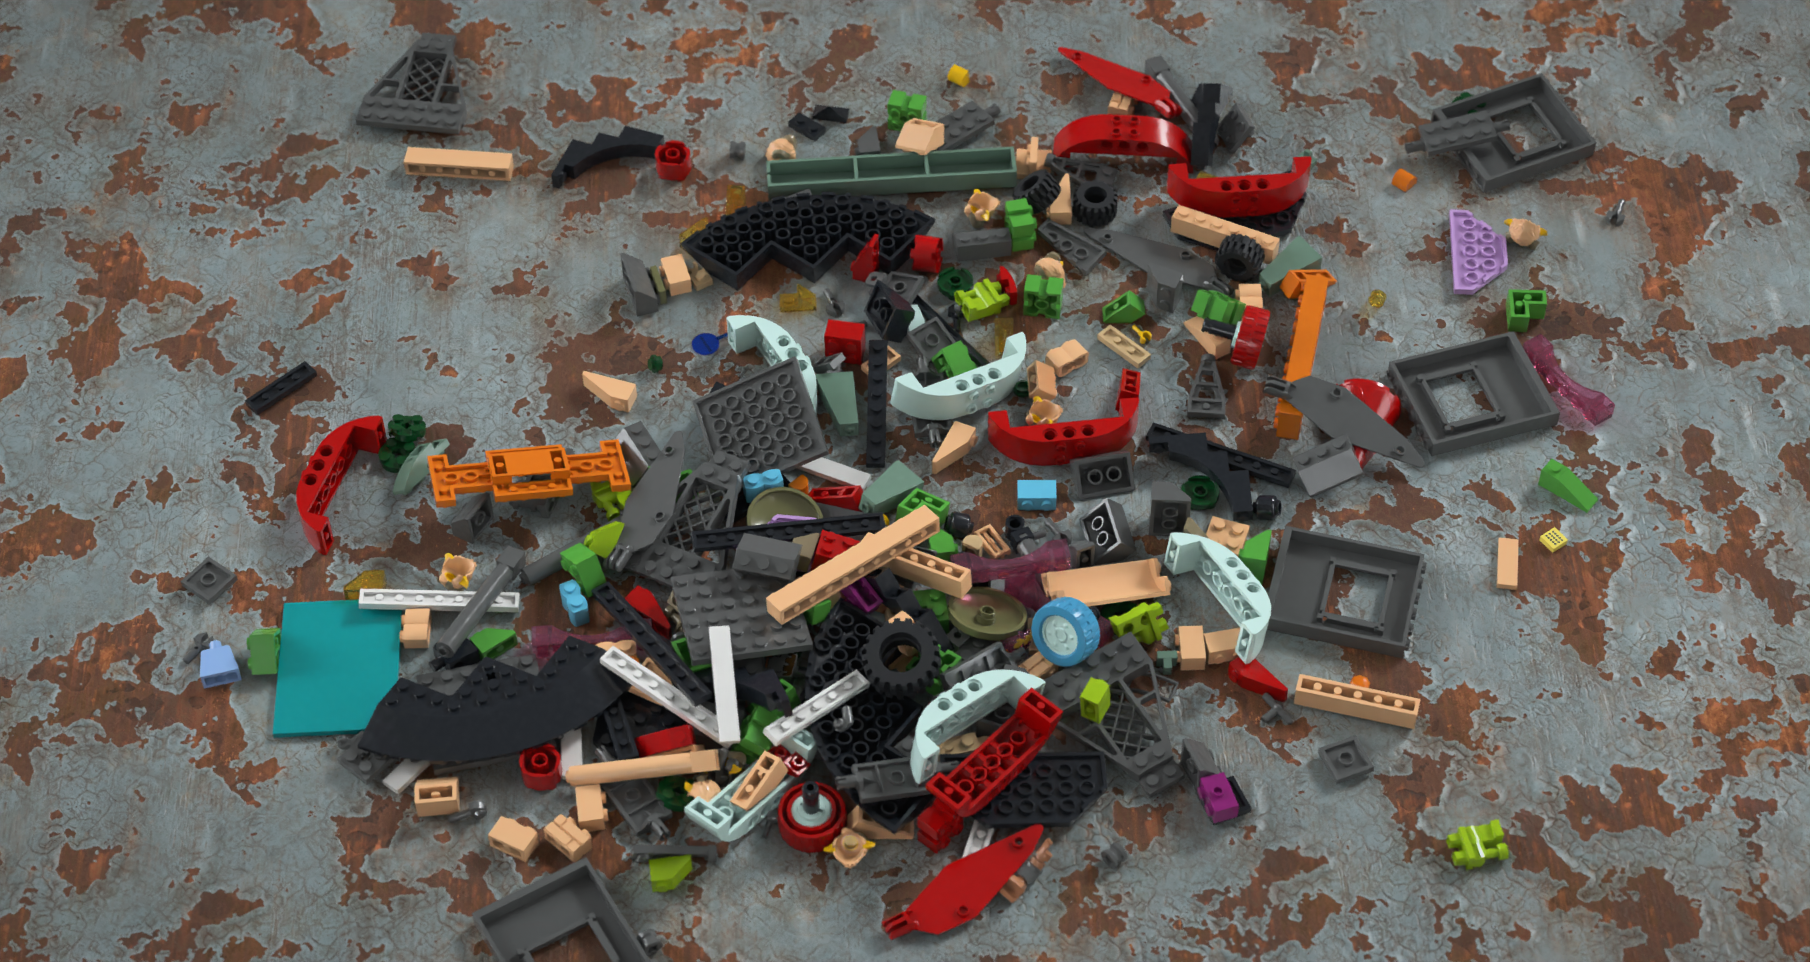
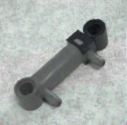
M1011 515L1005 522V536L1010 540V545L1015 553H1019L1036 581L1039 593L1047 597L1042 584L1041 574L1068 570V567L1064 564L1051 569L1034 542L1047 535L1046 531L1042 529L1032 533L1028 526L1025 527V521L1021 516Z

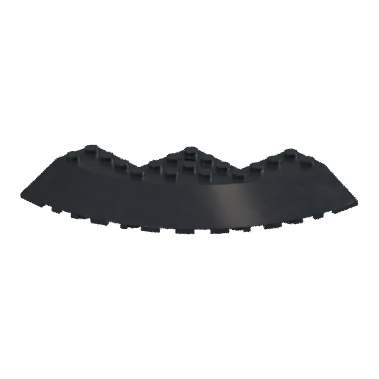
M822 192V195L799 193L796 194V197L785 199V196L771 198L769 202L762 203L758 201L754 206H744L735 209L734 213L723 215L720 217V220L706 224L703 230L694 232L681 243V246L710 275L737 291L771 259L815 283L848 251L858 256L874 234H878L879 269L887 274H890L891 271L895 272L910 258L911 249L915 248V236H926L934 224L935 218L918 210H909L907 206L902 204L899 206L892 204L890 200H876L874 196L861 195V197L851 196V193L835 195V192Z
M840 597L830 610V613L827 614L825 621L821 624L813 642V650L809 653L805 674V702L856 669L868 680L862 662L863 645L867 644V636L874 634L873 629L876 626L881 628L883 626L882 622ZM898 646L890 649L883 658V665L887 669L902 654ZM870 684L868 688L810 724V728L817 748L834 778L837 776L853 775L851 769L854 764L906 758L907 756L894 749V746L902 741L917 725L923 706L907 696H904V700H897V696L894 695L892 699L888 698L885 692L880 694L876 691L875 686ZM844 706H850L853 714V725L844 732L836 731L833 725L834 721H839V718H843L842 708ZM855 787L843 789L862 810L893 834H896L914 820L934 796L929 794L861 804Z
M568 636L537 676L485 656L452 697L400 677L377 704L357 747L379 756L385 754L390 755L392 759L399 760L404 758L417 763L418 761H429L430 764H445V761H457V764H463V761L475 760V762L489 761L491 757L500 755L509 757L520 754V750L530 747L536 749L544 746L551 739L557 737L561 739L565 733L572 729L576 731L587 725L588 720L600 716L602 711L609 705L612 707L617 702L619 696L625 695L630 690L632 684L600 663V658L607 652L605 649Z

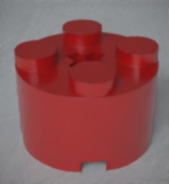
M671 140L667 141L665 145H659L656 148L655 161L659 178L684 181L692 168L689 147L687 148L681 141Z
M916 235L914 240L915 248H912L910 252V259H914L912 270L938 273L943 261V257H941V251H944L943 239L933 236Z
M546 744L536 749L530 747L521 753L519 764L525 786L538 791L555 789L562 778V763L560 754L554 749V746Z

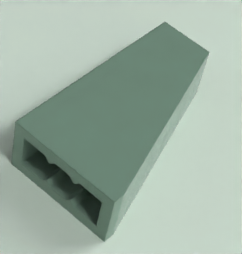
M1299 235L1259 274L1258 284H1261L1262 292H1265L1270 297L1282 291L1279 286L1289 270H1321L1322 256Z
M853 371L816 374L817 391L839 435H859Z
M897 460L862 493L859 509L865 514L883 512L884 514L898 507L915 488L922 490L924 481Z

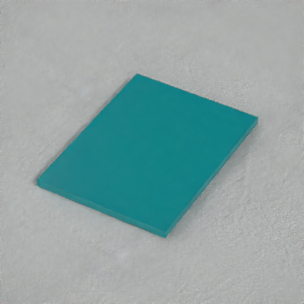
M359 599L284 603L273 737L344 735L364 732L377 704L399 680L400 630H402L401 617L403 610L359 609Z

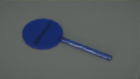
M728 332L717 337L710 333L699 334L692 340V348L701 355L712 354L719 348V340L727 337Z

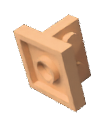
M1031 137V144H1027V149H1017V179H1024L1029 174L1043 169L1048 170L1051 174L1050 168L1045 167L1044 162L1047 154H1052V150H1038V137Z

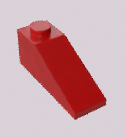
M874 234L858 254L856 260L852 261L850 271H852L854 280L865 282L870 273L879 272L878 234Z
M1122 369L1115 404L1116 411L1119 412L1120 399L1139 397L1140 372Z
M861 485L812 488L808 494L809 497L818 503L863 512L859 509L863 493Z
M637 585L624 599L655 632L670 641L672 637L671 626L650 590Z
M1237 657L1229 663L1228 676L1232 682L1237 683L1241 688L1261 695L1269 693L1275 700L1283 703L1287 701L1288 688L1256 659L1245 664L1240 657Z
M692 725L674 727L634 738L639 758L697 745Z

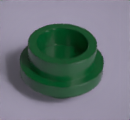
M655 354L650 356V359H648L649 370H652L653 373H658L663 369V361L660 356Z
M1020 380L1013 388L1016 396L1021 398L1029 396L1028 381Z

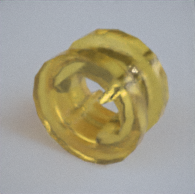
M1373 290L1368 301L1373 307L1380 308L1384 305L1387 296L1381 290Z

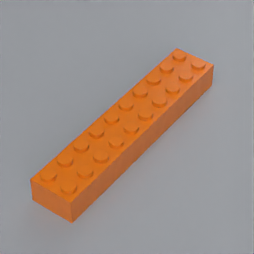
M1307 274L1306 282L1302 281L1300 292H1303V294L1300 293L1298 305L1301 307L1296 308L1295 319H1298V321L1295 320L1293 323L1292 332L1295 334H1292L1289 346H1292V348L1289 347L1286 360L1290 361L1285 363L1284 374L1287 375L1282 377L1284 380L1292 382L1311 376L1325 308L1328 277ZM1278 398V402L1281 403H1278L1276 406L1275 416L1278 417H1275L1273 428L1277 429L1276 436L1298 440L1303 414L1288 401Z

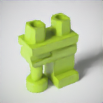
M988 278L983 279V282L975 283L973 290L968 292L959 290L954 293L957 305H962L961 310L968 322L993 315L994 313L999 314L1001 313V307L1009 305L1007 293L999 295L1002 290L1001 284L998 281L991 283Z
M609 481L603 483L590 482L592 499L598 508L606 510L608 522L620 516V510L624 509L625 502L632 493V490L612 492ZM616 503L619 509L614 508L612 504Z
M1143 602L1119 617L1114 615L1109 618L1113 632L1119 638L1131 632L1138 642L1143 641L1146 644H1152L1155 640L1163 639L1161 633L1169 629L1168 623L1163 617L1156 620V617L1164 612L1158 602L1150 605Z
M1499 819L1491 820L1490 824L1458 827L1457 833L1448 835L1446 839L1449 849L1459 848V851L1452 854L1454 865H1465L1466 870L1473 869V867H1481L1487 859L1497 857L1499 860H1507L1509 858L1508 847L1506 843H1502L1504 833Z

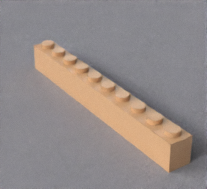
M923 505L766 597L767 612L783 625L940 532L939 517Z

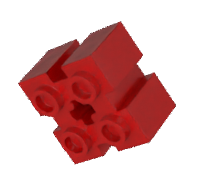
M937 798L934 804L917 818V827L920 828L917 831V840L937 854L941 849H945L949 845L950 837L958 836L963 831L964 817L958 815Z

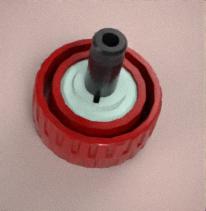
M1247 305L1241 321L1237 322V326L1205 318L1201 331L1232 340L1231 345L1234 348L1230 363L1254 370L1271 312Z
M807 781L792 787L781 798L777 809V822L781 837L789 846L801 852L817 853L824 851L825 847L833 844V841L841 834V830L846 828L847 813L843 798L834 788L824 783Z

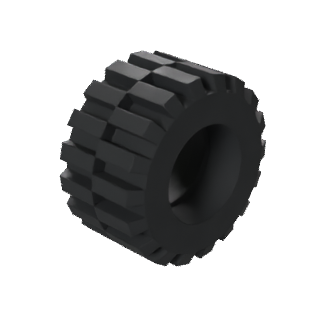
M1038 170L1026 176L1016 186L1012 197L1014 200L1026 198L1028 205L1032 206L1033 215L1048 208L1057 199L1061 192V187L1048 170Z
M1085 181V184H1079V187H1076L1073 193V216L1085 226L1101 227V225H1107L1108 222H1112L1113 218L1116 217L1118 194L1115 192V188L1111 187V184H1105L1104 181Z
M1231 234V236H1226L1223 239L1215 255L1214 262L1217 265L1216 268L1221 271L1220 273L1226 275L1227 278H1231L1234 281L1239 280L1240 282H1245V280L1251 281V279L1256 277L1264 261V250L1260 248L1261 245L1256 243V240L1250 239L1249 236Z

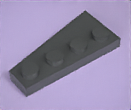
M1049 218L1038 228L1037 234L1085 276L1107 255L1106 249Z

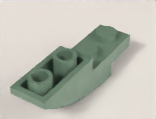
M440 439L434 440L432 443L419 444L401 466L394 483L393 494L407 495L413 491L415 485L425 480L424 477L430 473L427 468V456L444 454L445 449L450 445L448 440Z

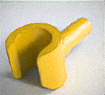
M1136 325L1132 326V329L1140 336L1139 341L1141 344H1145V338L1151 341L1152 334L1149 331L1142 332Z

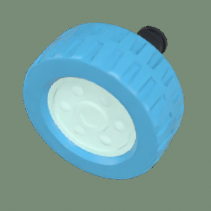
M1061 597L1050 601L1036 612L1032 621V637L1037 649L1048 661L1058 666L1070 667L1082 662L1093 654L1098 647L1100 640L1098 624L1100 612L1096 607H1088L1080 600L1072 597Z

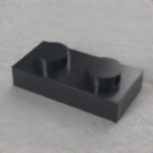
M800 112L788 121V127L814 142L826 133V127Z

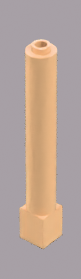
M718 749L570 766L569 771H566V781L570 783L571 787L717 771L720 770Z

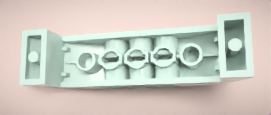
M749 315L726 317L728 342L736 354L757 346L770 366L794 356L798 359L817 416L816 375L809 357L803 354L800 344H796L782 327L764 318Z
M1020 332L1007 337L1002 359L923 388L912 372L895 378L890 403L898 410L917 418L948 420L972 414L977 410L988 408L1000 402L1013 391L1014 386L1019 380L1026 353L1025 334Z
M1170 533L1164 564L1173 575L1192 570L1195 571L1239 627H1241L1235 652L1245 664L1250 663L1256 658L1262 648L1271 615V604L1266 590L1250 572L1249 568L1225 546L1194 534Z
M993 670L974 675L962 683L955 684L946 693L942 692L923 710L917 723L910 760L915 781L921 784L935 774L940 752L938 746L1007 702L1016 709L1018 699L1031 687L1042 695L1045 681L1021 671Z
M805 729L781 743L791 754L794 752L799 753L810 764L818 750L812 733ZM755 762L709 802L697 796L685 807L684 812L689 819L719 839L726 842L733 841L755 827L767 816L768 811L774 810L779 805L784 794L799 783L805 772L798 778L786 774L773 791L746 811L732 804L730 800L756 764Z

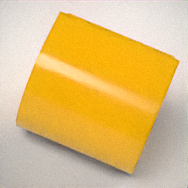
M954 64L948 72L947 79L961 87H965L969 83L968 70Z

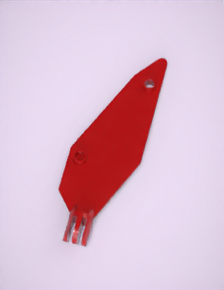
M1064 47L1058 48V52L1107 89L1150 104L1167 119L1181 115L1182 108L1170 99V91L1151 76L1083 51Z
M1035 824L946 865L905 911L881 922L890 940L892 941L913 930L939 935L976 918L1009 881L1010 877L1031 856L1044 829L1043 826Z

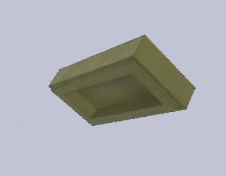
M651 266L649 268L650 279L654 281L655 293L659 294L660 304H666V290L657 266Z

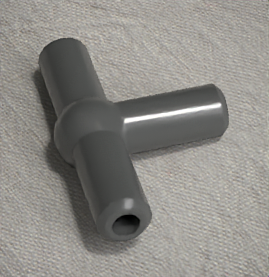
M1265 693L1262 696V699L1272 708L1261 716V720L1264 723H1267L1277 714L1288 725L1294 722V719L1284 710L1283 705L1278 703L1269 693Z

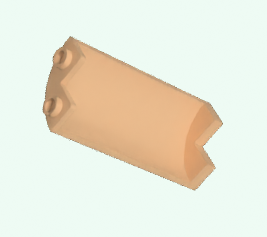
M1157 558L1041 574L1042 584L1047 597H1051L1052 600L1061 597H1072L1080 600L1087 606L1170 595L1171 582L1168 580V577H1160L1161 565Z

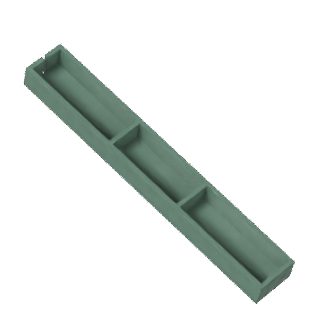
M1014 146L930 151L927 155L909 152L766 161L769 201H771V198L787 197L808 188L812 195H822V192H835V195L851 193V196L1017 186Z

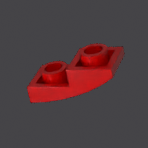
M999 266L996 282L998 281L1001 284V292H1005L1009 296L1010 305H1017L1015 282L1004 266Z
M781 744L778 746L774 745L767 751L781 758L788 769L786 774L798 778L811 766L799 753L794 752L791 754Z

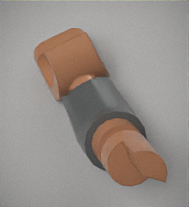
M1049 838L1036 851L1037 855H1033L1031 859L1028 858L1016 874L1011 876L1009 881L999 891L1011 903H1014L1024 893L1026 886L1041 875L1043 867L1046 865L1044 862H1048L1053 856L1048 851L1053 844Z

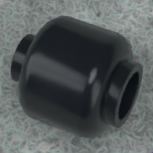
M1259 495L1256 502L1252 503L1253 513L1256 514L1259 520H1275L1281 515V501L1274 495Z
M956 511L947 515L944 523V530H947V533L953 537L965 538L968 533H972L974 522H971L969 514Z

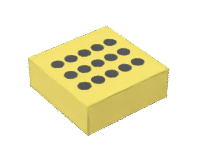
M1555 527L1540 536V541L1552 553L1568 542V539Z

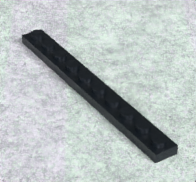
M883 512L693 531L690 536L695 553L737 548L744 533L792 542L797 537L813 533L821 534L822 530L845 537L867 535L868 532L876 534L885 528L886 525Z
M609 581L591 590L593 597L695 707L713 698L712 692Z

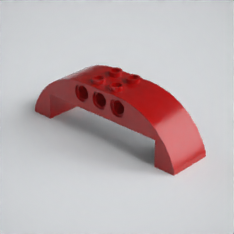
M1116 114L1090 115L1069 123L1054 138L1053 154L1057 157L1070 159L1071 153L1176 158V164L1186 163L1188 173L1194 172V166L1191 165L1192 140L1180 127L1160 118Z
M1311 156L1293 157L1291 173L1189 179L1186 163L1168 164L1167 193L1179 205L1214 217L1272 214L1289 208L1303 196L1309 184L1312 158Z
M1139 397L1120 399L1119 417L1010 428L1007 410L988 412V440L1000 453L1020 463L1037 466L1070 464V459L1116 452L1126 446L1136 431Z
M382 416L358 418L336 428L320 443L314 455L310 457L306 470H303L301 473V479L296 492V503L307 540L322 555L328 554L334 542L329 518L324 516L357 452L363 450L378 454L382 445L386 443L387 436Z
M1031 687L1018 699L1016 711L1012 717L947 777L940 772L936 774L926 784V790L961 817H967L976 813L999 794L1033 760L1054 731L1063 711Z

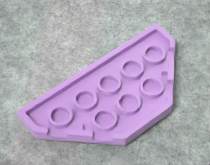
M1450 209L1449 224L1454 294L1473 295L1507 270L1506 237L1501 234L1497 235L1492 231V227L1482 220L1478 221L1475 219L1470 211Z

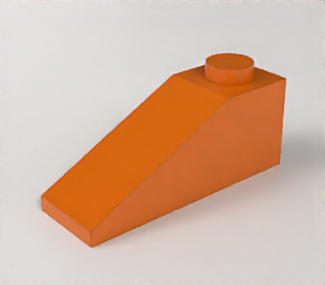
M1326 269L1289 270L1279 288L1287 298L1293 299L1299 298L1300 293L1303 294V292H1300L1302 281L1306 282L1307 274L1328 277V287L1334 285L1337 281Z

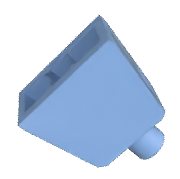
M218 640L210 642V649L201 652L200 678L204 689L242 680L230 646H222Z

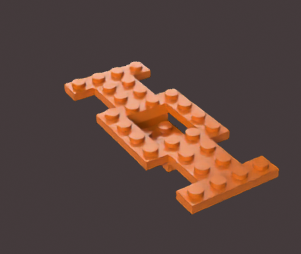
M619 439L600 441L601 452L566 455L565 448L562 447V444L485 451L486 462L449 465L447 454L427 456L436 508L456 506L455 494L493 491L495 502L525 501L528 499L573 496L572 484L609 481L612 492H623L631 490V482ZM549 473L551 480L512 483V477L514 476L523 477L526 475Z

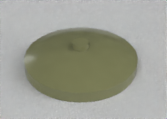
M775 487L761 492L753 499L747 511L746 526L767 524L777 514L813 517L816 519L823 518V515L816 502L807 494L789 487Z
M971 587L962 599L951 596L947 608L949 619L955 627L970 636L984 640H1006L1013 638L1023 631L1027 619L1026 609L1019 600L1004 591L989 587Z

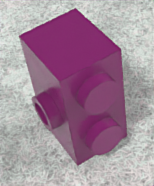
M864 577L840 590L846 597V601L869 615L876 611L883 602Z
M1222 772L1200 778V787L1197 788L1198 795L1201 800H1204L1206 814L1211 816L1213 822L1217 823L1237 817L1239 805L1225 773Z

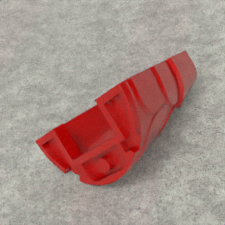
M1359 378L1344 380V383L1339 385L1347 388L1391 426L1399 419L1401 402L1397 395L1389 392L1390 388L1373 380ZM1353 445L1363 469L1375 452Z

